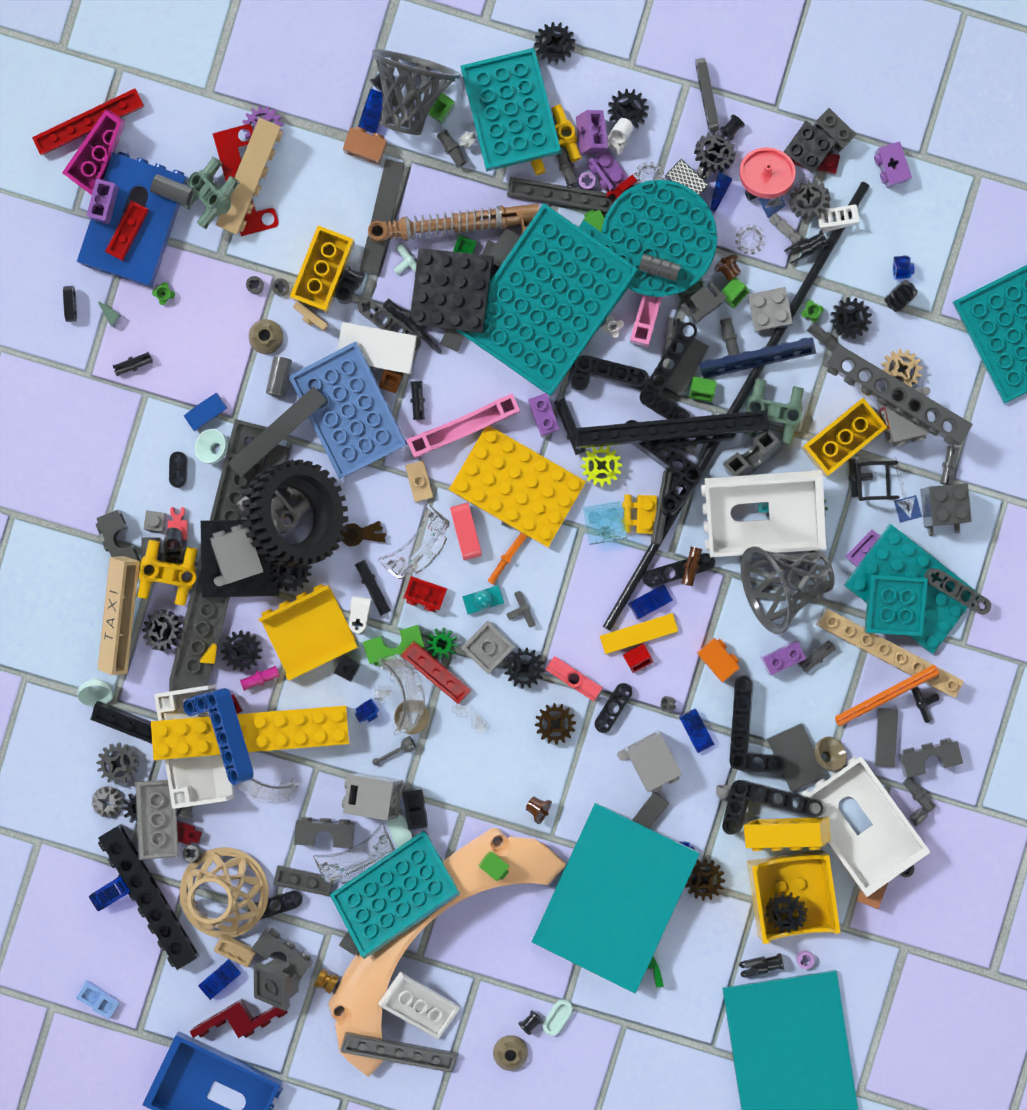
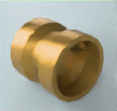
M322 968L313 986L323 988L325 992L331 994L339 976L335 974L330 975L327 970Z

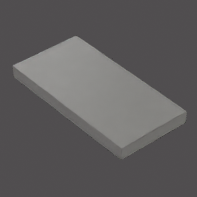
M168 780L135 782L139 860L178 857L176 808L172 809Z

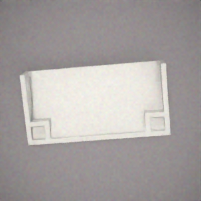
M212 684L154 694L158 721L209 717V712L188 716L184 711L183 703L186 699L217 690V685ZM221 755L164 759L172 809L223 802L234 798L233 785L228 780Z

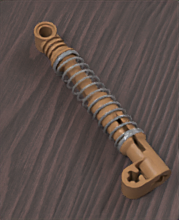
M539 204L512 207L498 205L495 209H491L489 206L487 210L481 208V210L476 211L474 208L473 211H468L467 209L466 212L459 210V213L451 211V217L448 218L446 212H444V218H439V214L436 213V219H432L429 213V220H425L422 214L421 221H417L416 215H414V222L408 216L402 217L398 222L393 220V223L388 221L387 224L386 221H374L368 227V236L375 243L387 241L388 238L393 240V237L395 239L400 237V239L405 241H411V237L415 240L416 233L419 234L420 239L423 238V233L425 232L428 238H430L431 232L437 238L438 231H441L444 237L446 230L452 236L453 229L459 235L460 232L467 234L468 231L474 233L475 230H479L482 232L483 229L489 231L490 228L502 230L507 226L521 225V232L523 234L527 228L524 227V224H530L539 210ZM378 227L383 230L381 236H374L372 230Z

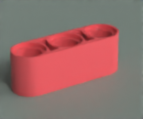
M469 503L450 507L463 560L481 557L482 553Z

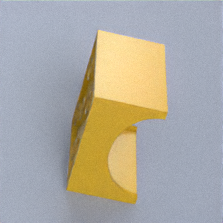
M817 850L747 861L757 935L763 944H768L770 941L781 937L804 933H841L830 857L825 851ZM785 891L786 895L789 896L792 892L794 898L800 896L799 902H805L803 908H808L806 914L808 916L804 926L799 927L797 932L791 929L790 933L787 932V929L780 932V927L774 929V923H768L769 917L765 916L767 911L765 907L770 897L774 898L775 893L781 896L782 892Z

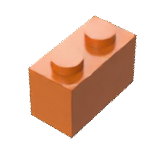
M712 638L696 653L720 682H724L740 668L738 666L740 661L733 653L730 655L725 650L727 646L720 638L718 640Z

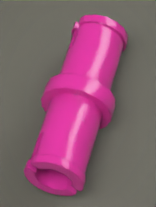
M275 665L261 672L256 671V674L247 678L240 679L243 690L246 691L257 685H265V682L280 677V674Z

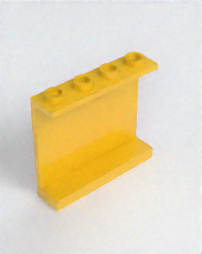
M322 583L313 588L314 592L308 595L306 592L295 596L297 600L291 603L287 600L278 605L279 609L275 611L268 609L261 613L262 617L258 618L259 622H262L284 667L285 676L288 681L359 647L329 585L324 586Z

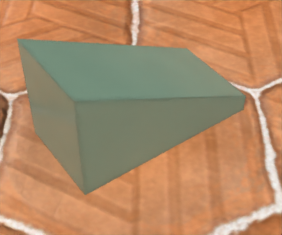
M703 278L689 289L678 293L679 298L695 294L704 287Z
M99 301L98 304L111 327H114L121 315Z

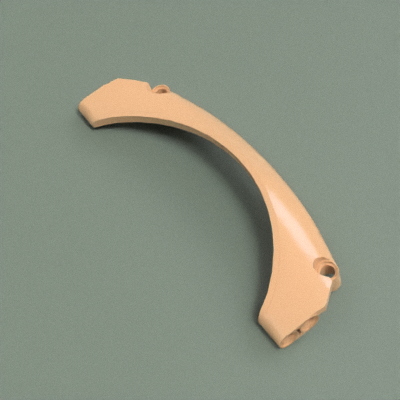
M489 829L443 861L460 891V895L366 959L362 958L358 951L328 1002L330 1013L337 1021L335 1029L339 1052L353 1066L369 1077L384 1061L342 1053L340 1049L345 1032L382 1038L383 1008L378 1003L387 991L391 976L400 958L415 937L446 909L479 892L511 884L535 883L549 885L565 868L566 864L544 843H540L537 839L513 836L507 838L500 829ZM500 837L497 841L493 842L494 838ZM489 850L509 865L507 869L509 873L503 880L499 879L496 881L477 866Z

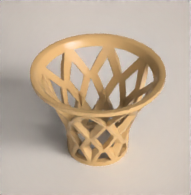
M220 847L202 853L200 860L194 863L191 862L188 865L180 884V902L187 919L199 931L216 938H220L222 933L232 938L252 929L262 918L269 899V886L263 869L253 857L235 848ZM219 856H231L235 858L223 863ZM214 861L217 867L209 872L207 869ZM204 862L200 870L196 869L198 865ZM246 864L253 870L257 878L245 876ZM238 865V874L229 875L228 868ZM223 869L222 875H215L217 872ZM193 877H196L195 883L193 885ZM240 879L237 887L231 885V880ZM204 882L218 883L225 889L228 895L227 909L218 918H209L207 913L203 915L197 909L196 904L199 902L195 901V892L200 888V884ZM244 883L254 885L248 894L240 891ZM260 890V901L257 907L251 899ZM239 896L245 899L239 904L236 903ZM247 905L250 911L240 914L238 909ZM250 919L247 923L239 927V921ZM222 922H232V923H231V927L226 926V925L221 924V923H222Z

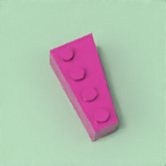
M105 110L62 174L92 195L96 179L104 180L112 153L116 150L126 122L112 111Z

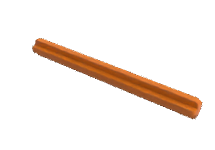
M932 665L835 716L837 725L842 726L938 676L940 673L937 666Z

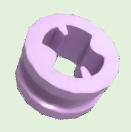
M590 172L582 173L579 177L580 188L586 190L593 189L596 182L595 176ZM589 177V180H592L593 183L585 186V183L581 180Z
M803 950L797 954L796 961L802 969H809L814 965V957L809 951ZM806 955L807 958L810 956L808 964L800 963L803 960L802 956Z

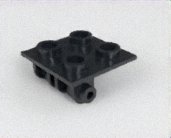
M805 120L784 150V153L814 174L827 154H831L835 148L833 146L836 141Z

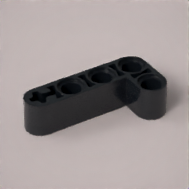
M581 355L575 363L571 388L575 392H583L588 386L590 376L642 388L648 382L649 375L640 368L588 355ZM581 360H587L589 362V367L587 369H581L579 367V362ZM604 364L607 366L608 372L600 374L597 367ZM618 369L625 370L626 377L623 379L618 378L616 371ZM630 371L633 372L632 376L635 377L642 374V378L645 381L642 380L641 383H638L636 378H631V381H628ZM575 379H583L585 385L582 388H577L574 385Z

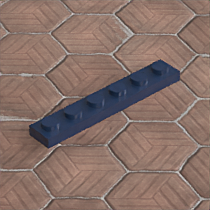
M813 337L802 338L798 341L784 342L780 345L763 347L754 351H745L737 355H727L715 360L709 359L699 363L702 376L706 379L816 354Z

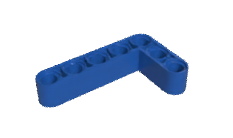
M222 688L186 699L183 703V708L188 716L209 712L229 782L232 785H237L252 780L254 772L230 691L227 688Z

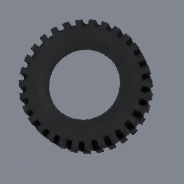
M290 460L266 468L254 477L255 481L249 483L248 487L251 489L245 491L244 496L249 499L243 500L242 506L247 507V510L241 512L242 517H247V521L242 522L243 527H249L250 529L246 536L247 538H254V541L251 542L253 548L259 546L260 549L257 553L260 556L267 554L265 560L268 562L274 561V565H283L285 568H297L323 561L326 557H330L333 554L332 551L339 548L340 545L337 543L343 542L344 539L341 533L347 531V527L343 526V523L348 522V516H343V512L348 511V506H342V501H345L346 498L345 495L339 496L338 492L342 491L341 486L335 487L333 484L337 480L334 477H327L330 472L327 470L320 471L322 466L318 464L312 465L313 462ZM282 487H290L300 491L308 499L312 507V529L306 539L298 544H290L284 540L273 523L271 502L274 492Z

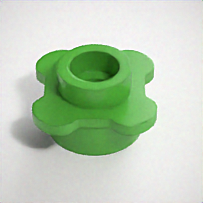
M163 282L152 291V295L157 297L160 305H166L169 299L175 297V292L169 289L168 283Z
M809 300L806 303L805 310L801 312V316L803 318L807 317L812 323L814 321L818 322V317L820 313H823L824 308Z

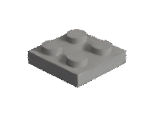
M786 287L748 294L755 333L793 325Z
M487 620L461 648L489 674L515 646Z

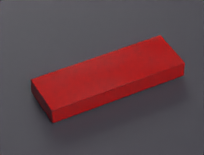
M131 200L105 252L124 261L149 209Z

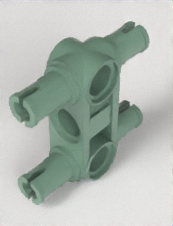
M213 156L204 169L190 175L188 185L194 189L193 196L188 206L182 205L190 210L198 198L203 202L206 210L197 220V224L204 229L208 228L216 216L218 217L229 211L231 208V195L240 184L236 178L229 176L228 180L220 188L213 180V177L223 163Z
M755 379L753 393L748 398L746 412L751 411L750 406L752 403H758L760 405L759 411L767 410L768 421L782 423L785 426L781 443L792 445L795 430L799 427L802 419L803 406L801 402L804 388L793 386L790 403L783 404L765 400L763 396L767 381ZM791 410L797 412V419L795 421H791L788 418V413ZM756 432L744 433V435L755 437Z

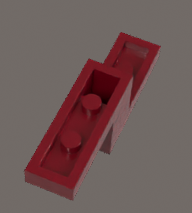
M241 998L194 1026L189 1032L193 1038L198 1035L201 1038L210 1032L209 1029L216 1026L218 1028L225 1024V1019H227L238 1039L242 1036L247 1038L255 1032V1028L259 1026L264 1028L271 1023L272 1018L276 1016L281 1018L288 1011L273 1006L253 1018Z

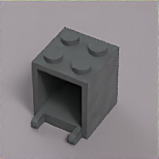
M968 483L931 486L920 489L924 527H928L929 536L934 535L933 526L954 524L955 533H960L961 523L972 522Z

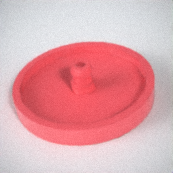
M769 147L758 148L748 153L742 160L739 171L743 187L752 195L765 199L777 198L787 193L794 183L796 174L791 158L784 152Z

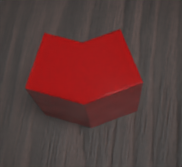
M644 643L622 654L632 673L654 662Z

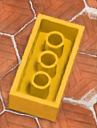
M317 225L290 298L293 301L328 314L335 296V290L355 245L354 239Z
M861 398L804 444L801 449L817 469L822 470V475L827 477L883 432L887 426L868 402Z
M829 817L754 819L744 825L746 848H752V851H763L764 848H771V851L783 850V847H790V850H801L802 847H809V850H819L831 841Z

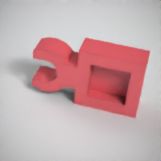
M171 507L170 514L173 517V521H168V529L172 527L178 528L182 532L183 540H188V521H182V517L186 513L185 508L181 507V513L176 515L175 507Z

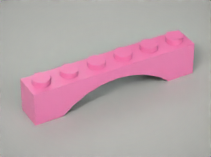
M642 296L630 343L649 348L662 297Z
M513 393L458 419L407 439V442L416 459L520 413V409Z

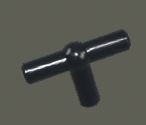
M849 459L850 475L848 479L851 486V497H858L856 459ZM861 473V481L873 479L872 473Z
M917 686L911 689L916 700V707L920 710L924 722H931L932 719L926 706L939 701L940 697L938 694H934L923 699Z

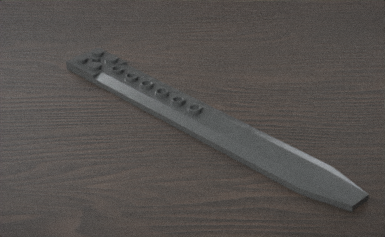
M238 419L234 420L210 520H247V517H242V510L238 507L237 502L245 497V491L250 489L248 487L249 483L255 481L254 477L261 473L266 455L242 477L232 469L228 462L246 447V444L243 443L244 439L252 437L253 441L267 427ZM201 555L196 571V581L192 587L182 627L183 632L180 635L181 640L179 639L169 678V691L208 685L213 664L201 663L199 660L212 643H216L218 647L230 597L202 598Z

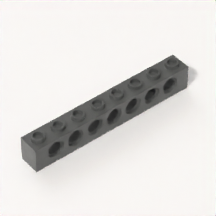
M840 344L835 346L824 365L828 373L834 376L840 375L848 385L854 386L855 384L861 388L860 391L863 394L875 396L878 398L877 402L884 406H892L895 413L901 416L907 415L911 418L910 421L917 426L922 424L928 428L927 431L930 434L942 436L945 438L944 442L951 446L961 445L973 425ZM843 362L851 364V371L847 372L842 368ZM860 372L867 373L868 380L866 382L860 380ZM877 382L884 384L885 389L883 392L876 389ZM894 392L901 394L900 402L893 399ZM910 402L917 403L918 410L916 412L910 409ZM927 412H932L935 415L933 422L927 420ZM945 421L949 422L952 426L950 432L945 431L943 428Z

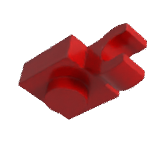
M632 174L615 189L608 191L605 197L608 198L613 195L617 199L623 192L633 187L637 179Z

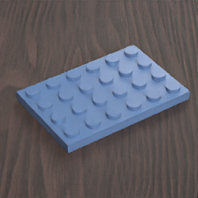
M356 341L289 376L299 399L315 386L327 400L309 416V419L339 479L408 445Z

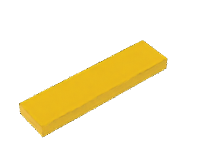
M673 613L600 635L599 637L604 653L608 654L678 632Z

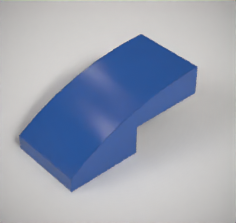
M215 393L183 416L193 431H197L210 420L219 416L228 407L219 394Z

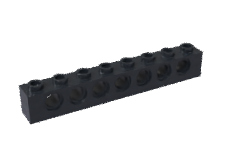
M122 824L98 837L99 847L108 854V861L111 867L117 869L120 882L123 885L126 884L129 889L128 895L130 899L136 901L139 906L137 908L139 914L148 921V929L157 936V943L162 951L165 950L169 956L167 960L171 967L179 970L197 959L199 953L144 861L139 860L138 851ZM115 843L121 845V853L114 851L113 846ZM124 860L131 862V869L124 868ZM135 876L141 879V886H136L133 883ZM144 893L151 895V902L144 901ZM153 910L161 912L162 916L160 919H156L153 916ZM164 926H168L171 929V935L163 933L162 929ZM173 943L181 945L180 952L173 950Z

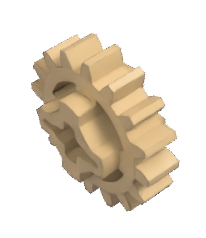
M898 349L897 354L891 351V357L888 355L884 357L887 362L880 364L884 367L883 371L900 379L910 387H912L911 383H918L916 377L920 378L922 376L918 371L923 369V367L918 366L921 360L914 359L915 353L909 355L908 349L904 353H902V349ZM900 357L906 358L910 362L902 361ZM892 361L893 367L892 370L889 372V365ZM901 367H904V368H905V370L903 371V373H902V372L899 373V372L897 371V369H899V368H901ZM911 368H913V375H912V377H911L910 374H909Z

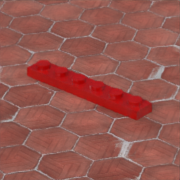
M136 88L33 136L32 139L39 154L43 156L89 134L105 110H110L122 118L145 106Z

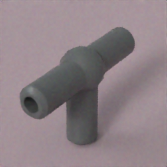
M521 591L515 592L514 595L520 607L506 614L507 618L511 620L523 614L528 627H534L536 624L531 615L530 606L527 605Z

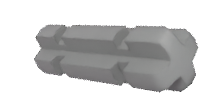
M777 213L770 217L769 222L773 226L776 225V228L785 237H789L793 244L801 240L802 236L798 232L795 233L794 229L785 220H781Z

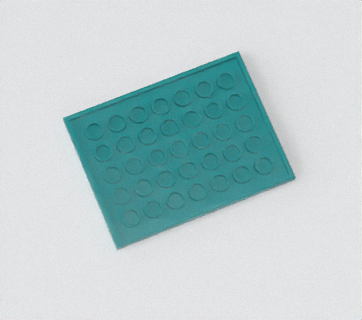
M543 203L491 279L484 333L458 330L457 332L551 397L639 269Z
M1027 265L952 302L1003 404L1027 393Z
M594 803L531 942L636 994L700 852L598 803Z
M836 970L722 987L741 1110H858Z

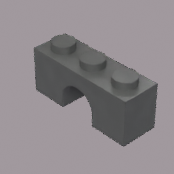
M770 430L763 431L753 439L754 443L747 452L741 455L737 452L723 463L725 471L730 477L751 475L782 450L778 438Z
M115 510L96 518L98 522L95 524L99 534L102 533L104 541H102L106 552L109 551L111 557L126 556L141 562L135 546L122 548L117 543L118 533L128 528L121 510Z
M951 738L941 739L940 743L935 745L932 742L922 744V748L914 750V747L903 749V753L898 754L903 775L906 778L925 774V760L933 755L938 757L943 768L963 764L958 741L951 740Z
M303 816L301 820L298 819L296 821L294 845L314 846L316 834L326 831L333 837V847L353 848L355 823H351L349 819H339V822H331V818H320V821H314L312 817Z
M267 927L251 949L266 960L274 952L284 953L287 957V962L290 963V968L284 973L289 974L290 978L297 975L300 981L313 963L311 956L303 950L300 952L296 949V945L291 940L286 939L285 941L281 938V934L272 927L269 929Z

